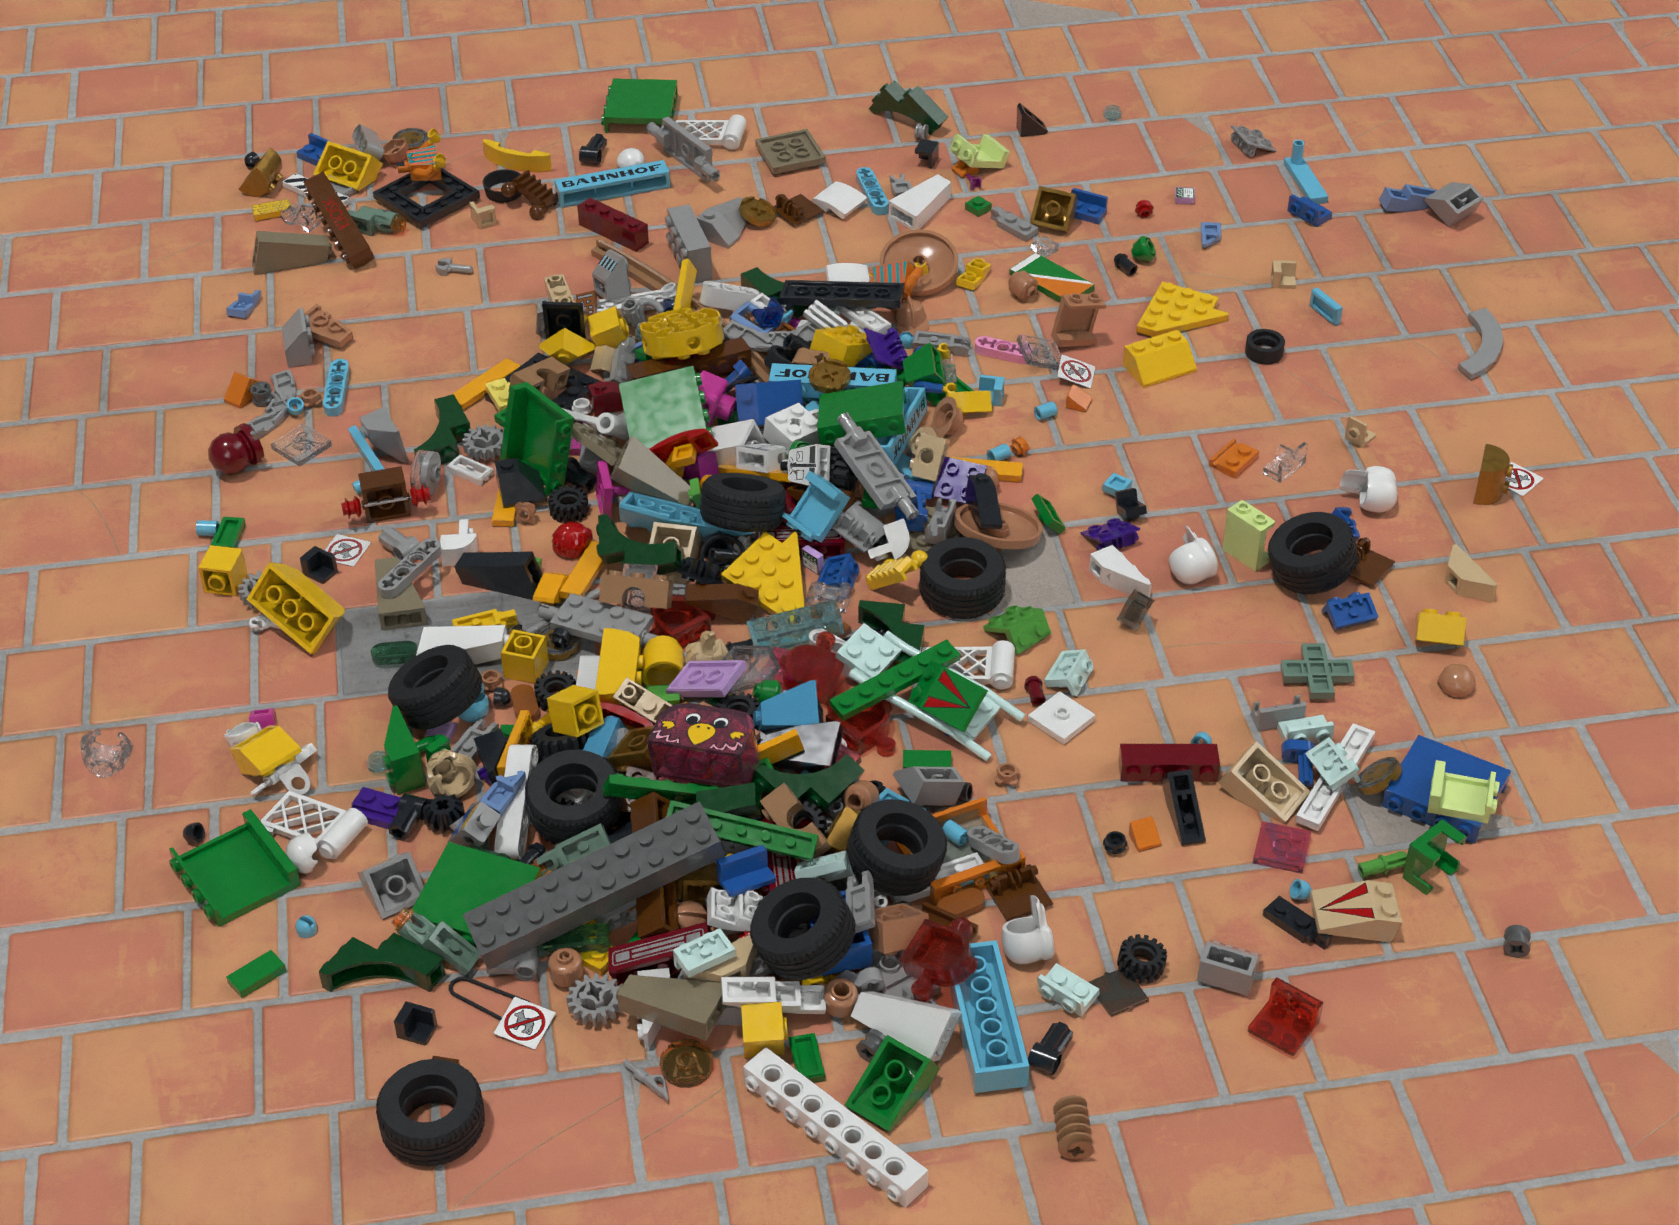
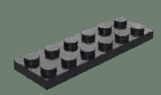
M785 280L779 300L780 305L788 307L796 305L809 307L814 304L815 300H818L828 308L845 306L846 308L866 307L867 309L882 307L893 310L901 307L905 283Z

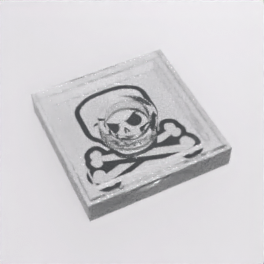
M1026 335L1018 336L1016 341L1027 365L1059 370L1061 353L1055 341Z
M304 423L271 443L272 450L299 467L332 446L330 439Z

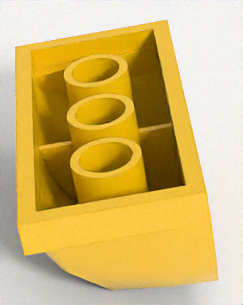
M275 562L268 563L246 599L310 654L317 653L327 635L336 627L345 613V609L298 569Z
M604 628L595 687V690H598L600 702L622 706L613 696L626 677L638 685H642V671L640 669L644 667V655H641L640 638L628 631L614 628Z

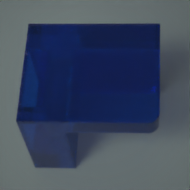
M771 297L767 307L753 309L752 314L761 328H771L780 325L785 311L776 297Z

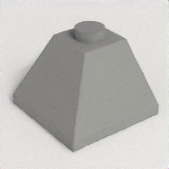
M383 407L359 418L362 425L359 429L364 439L368 438L373 446L401 462H409L399 430Z

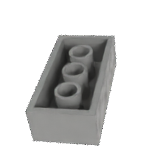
M690 204L667 208L668 216L665 217V223L669 232L666 233L667 243L671 244L673 255H676L678 266L682 264L683 259H690L697 269L695 282L712 279L711 246Z

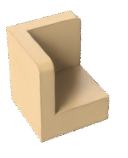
M469 202L471 218L478 229L497 224L493 205L477 208L474 202Z
M1273 260L1271 270L1272 288H1296V261Z
M607 345L595 347L590 370H602L610 373L614 350L616 349Z

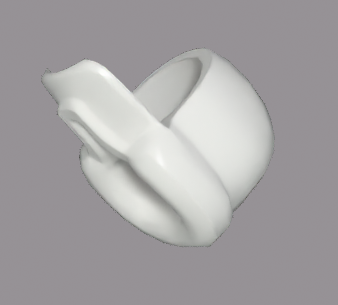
M1381 466L1368 467L1365 471L1346 470L1340 481V489L1358 494L1360 507L1370 512L1382 513L1390 510L1395 505L1398 495L1397 480L1394 472Z
M1185 526L1184 545L1171 553L1168 563L1172 573L1179 581L1185 584H1196L1216 575L1218 560L1210 543L1204 538H1198L1188 526Z
M1030 895L1032 915L1006 922L1001 931V942L1005 955L1012 962L1019 965L1049 960L1054 956L1055 952L1053 934L1047 925L1045 908L1034 895Z

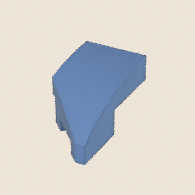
M1201 222L1202 248L1219 242L1221 240V223Z
M254 290L253 294L238 293V300L226 308L227 316L246 318L257 305L261 297V290Z
M517 771V775L504 778L503 775L496 776L497 782L489 788L479 801L485 803L502 816L521 788L526 778L525 772Z

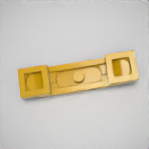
M487 139L482 141L484 157L494 164L524 172L527 170L530 172H547L552 170L551 153L533 150L530 154L501 147V142Z

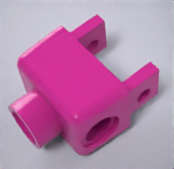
M703 370L700 373L703 385L699 386V389L704 391L706 398L703 408L708 410L710 417L707 427L710 426L715 417L728 422L737 401L735 397L726 394L728 381Z

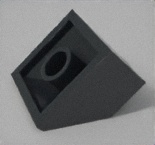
M517 458L494 461L503 508L515 507L517 502H529L532 504L547 502L538 470Z

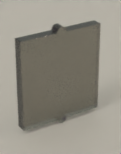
M1119 969L1111 973L1105 972L1104 976L1089 981L1090 984L1099 988L1100 995L1097 999L1111 1018L1127 1011L1132 1012L1134 1008L1149 1003V998L1136 980L1135 982L1131 981L1132 976L1130 975L1126 978L1123 976L1124 971L1120 972Z

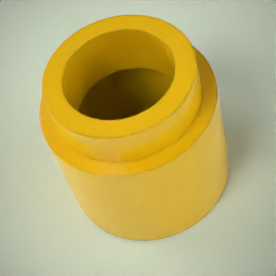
M656 636L646 643L642 651V655H644V667L642 669L644 684L646 686L671 684L684 668V652L676 639L669 636Z

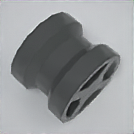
M257 382L250 387V392L253 396L252 402L255 406L266 407L270 404L273 395L271 394V385L269 383Z
M1522 925L1507 927L1504 931V952L1515 958L1527 956L1530 952V930Z
M870 1029L865 1035V1040H861L856 1045L858 1054L870 1063L886 1036L876 1029Z

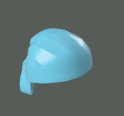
M482 683L481 692L475 702L458 718L474 723L479 718H484L488 715L489 700L488 696L484 694V683Z

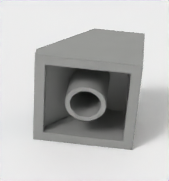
M410 852L400 853L357 872L368 899L381 919L413 906L424 888Z

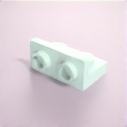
M1086 649L1062 651L1044 679L1046 686L1068 687L1071 696H1077L1094 669L1093 662Z
M1324 715L1278 722L1277 730L1283 742L1289 739H1297L1319 744L1328 737L1331 740L1333 739L1335 725L1333 722H1327Z
M1330 737L1305 753L1333 791L1351 778L1356 783L1361 781L1357 774L1360 771L1357 764L1352 758L1348 761L1345 757L1347 752L1339 742L1335 744Z
M845 850L814 858L813 862L807 860L798 862L794 873L796 879L825 878V881L830 882L852 876L853 871L847 851Z
M719 928L673 949L674 966L678 970L682 968L688 978L735 957L736 950Z
M1057 963L1046 976L1040 974L1037 978L1038 991L1044 998L1048 1000L1053 999L1061 1004L1064 1010L1069 1013L1074 1012L1080 1017L1084 1015L1100 995L1099 988Z

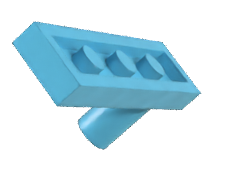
M1294 140L1291 157L1284 158V166L1304 197L1317 204L1328 203L1329 196L1303 158L1304 141Z
M356 425L348 428L354 445L371 471L384 469ZM359 480L353 482L352 486L357 495L361 494Z

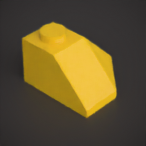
M563 328L539 344V348L547 355L565 365L586 356L595 350L596 347L595 344L566 328Z

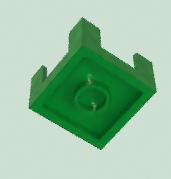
M1443 819L1409 844L1402 878L1425 895L1433 890V886L1420 877L1422 874L1436 865L1451 876L1460 867V861L1445 851L1447 838L1449 837L1457 844L1464 845L1467 836Z

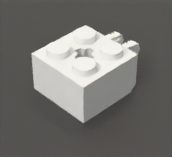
M797 403L765 417L763 437L770 444L785 446L787 451H789L795 441H804L810 445L820 444L817 431L819 410L807 411L800 403Z

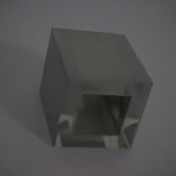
M1134 589L1117 620L1122 622L1124 626L1137 631L1144 622L1155 600Z

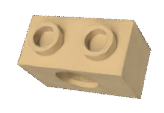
M921 433L915 442L916 456L910 462L909 469L912 471L911 475L937 482L950 440ZM927 451H931L933 454V459L930 463L924 460V454Z

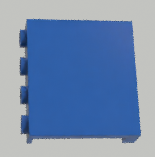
M1418 735L1401 763L1402 772L1396 781L1392 779L1388 784L1389 786L1385 789L1382 807L1432 827L1443 819L1467 836V841L1476 843L1479 830L1483 825L1482 822L1427 812L1436 760L1446 762V773L1489 780L1491 771L1496 772L1495 781L1500 782L1498 795L1497 797L1493 796V799H1497L1500 793L1505 792L1511 770Z

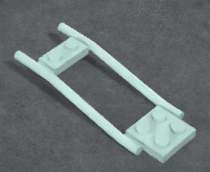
M863 623L837 651L835 657L852 669L848 676L858 684H861L884 672L900 655L901 651L911 657L921 653V651L906 644L889 631L882 636ZM949 666L946 668L988 690L965 733L895 694L885 699L948 734L986 762L992 754L974 742L976 737L1000 709L1010 714L1019 722L1026 715L986 686Z

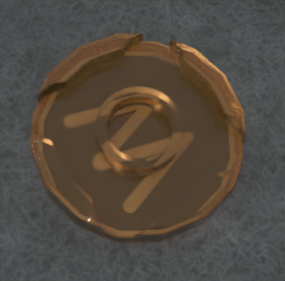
M695 1039L675 1041L668 1045V1049L660 1055V1071L662 1076L668 1083L679 1088L698 1086L706 1081L713 1072L714 1061L710 1048L700 1044V1041Z

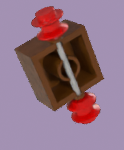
M402 466L359 473L358 477L363 501L360 504V499L354 496L353 501H348L345 498V502L341 503L343 516L348 515V519H350L351 514H356L359 518L362 509L365 510L367 523L411 516L409 502L412 501V504L418 507L419 502H424L427 505V501L431 500L429 488H424L423 484L421 489H416L412 486L410 494L409 492L407 493Z

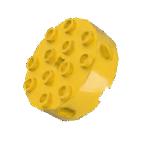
M692 308L666 311L647 318L648 322H642L639 325L644 353L652 356V359L678 357V359L683 360L690 358L692 354H708L710 349L722 344L724 340L721 315L719 311L711 308H702L696 312H693Z

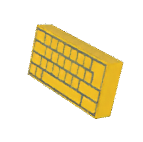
M289 198L251 205L255 221L293 214Z

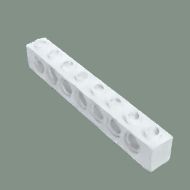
M767 1047L743 1066L744 1084L751 1092L758 1093L769 1106L780 1110L787 1120L792 1123L795 1122L802 1127L809 1137L816 1138L824 1144L830 1153L837 1154L849 1168L859 1171L871 1185H877L892 1201L899 1202L906 1208L928 1187V1170Z

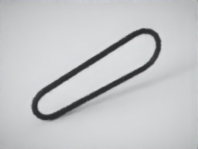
M465 976L457 977L449 984L451 995L500 1021L502 1019L501 1016L455 993L453 985L458 981L465 980L512 999L517 997L528 1001Z

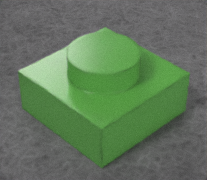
M698 478L689 480L691 489L688 490V495L691 503L695 502L697 508L700 509L702 486Z

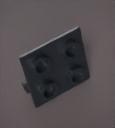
M686 557L681 561V570L674 569V571L682 574L681 578L692 582L696 580V585L727 584L716 579L717 574L721 570L716 562Z

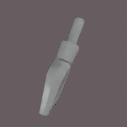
M628 1059L623 1062V1065L633 1072V1077L644 1083L667 1103L669 1102L666 1081L662 1075H650L642 1067H636Z

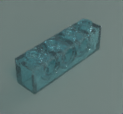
M835 599L746 621L749 639L752 641L755 656L809 643V633L814 629H824L835 636L844 634L842 616Z

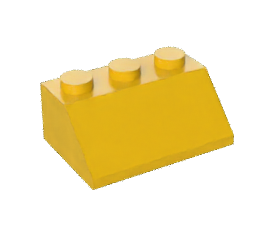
M327 141L313 175L315 176L324 171L329 181L359 191L376 181L383 163L372 155Z
M1178 330L1124 346L1123 366L1143 388L1197 372L1189 342Z

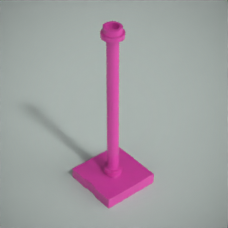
M597 461L596 499L600 515L607 514L611 518L612 498H614V495H627L632 490L625 486L614 487L606 461Z

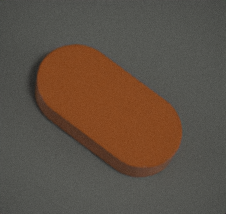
M527 684L513 687L510 694L516 719L521 710H529L532 721L536 720L539 716V709L534 689Z
M969 887L940 899L937 907L964 918L980 911L984 907L985 896L980 889Z

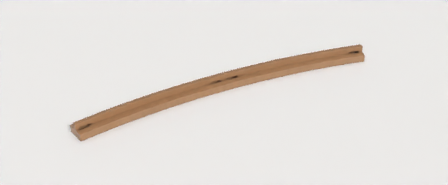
M596 240L597 246L591 249L592 256L599 260L610 249L624 256L629 265L627 276L651 291L661 290L664 285L675 283L649 265L606 241ZM694 295L692 296L690 308H692L693 312L696 310L695 308L701 306L710 308L701 304ZM721 317L722 326L724 328L728 324V322ZM751 350L752 367H748L749 370L753 373L754 377H759L757 380L760 383L769 382L771 369L764 362L765 356L759 351Z

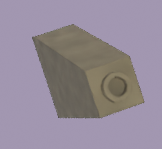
M256 231L252 258L253 272L255 275L327 263L328 255L332 253V244L329 243L327 235Z
M631 436L621 450L610 479L634 492L691 506L692 503L688 495V490L691 489L690 486L637 438Z
M397 557L375 559L378 614L381 630L427 625L424 603L412 583L394 598L386 599L379 594L378 582L400 562ZM401 573L398 576H406L407 574Z
M629 975L625 983L619 985L616 992L619 1011L707 1041L727 1006L722 1004L721 983Z

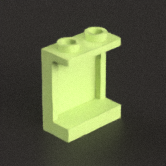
M955 134L949 149L969 167L1004 168L1010 154L1009 150L990 135L983 134L980 144H971L961 135Z
M1244 500L1239 501L1227 509L1222 550L1256 572L1270 562L1268 553L1264 551L1266 532L1275 525V520Z
M1436 760L1427 812L1488 823L1490 814H1495L1498 800L1493 799V796L1497 797L1500 784V782L1495 781L1496 772L1491 771L1489 780L1445 772L1446 762Z

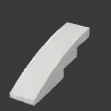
M721 977L723 1005L741 1008V1004L781 1002L782 1013L825 1014L826 1012L824 985H800V981H775V977Z

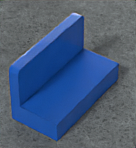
M763 845L716 860L717 881L730 897L776 882V876L768 868L767 850Z

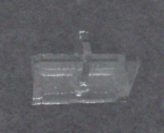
M1303 442L1296 449L1282 444L1277 446L1276 457L1263 467V474L1281 483L1306 463L1308 443Z

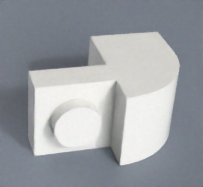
M904 518L882 526L888 543L867 550L870 559L875 558L876 562L888 558L887 553L889 552L892 553L894 559H897L905 553L909 546L910 537Z
M468 519L459 520V534L441 535L442 566H455L463 553L479 551L477 534L474 533V528L469 527Z

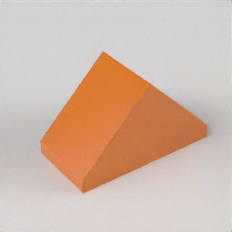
M234 372L225 394L224 402L241 409L252 400L253 396L250 392V387L254 383L262 381Z

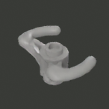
M644 297L639 300L629 298L622 303V317L625 318L628 326L639 327L646 320L645 308L652 306L660 314L664 312L662 304L652 298Z

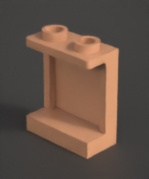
M1072 293L1062 295L1051 333L1058 347L1095 346L1097 338L1092 331L1099 309L1106 307V303L1100 294Z

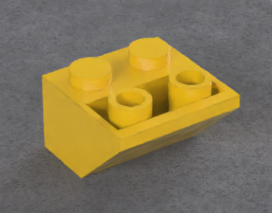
M1424 608L1415 617L1414 640L1463 646L1467 618L1461 617L1462 613L1447 611L1445 615H1440L1438 610Z
M274 725L265 727L229 749L242 774L262 775L263 777L273 774L277 766L291 763L296 759L295 756L302 752L300 746L280 726Z

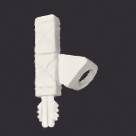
M312 743L302 746V752L295 756L296 759L286 765L281 764L275 768L276 771L264 777V782L251 791V795H257L265 787L274 785L279 780L283 782L289 791L300 795L305 794L310 789L311 780L300 763L317 751ZM294 777L304 779L305 787L298 790L292 786L291 782Z

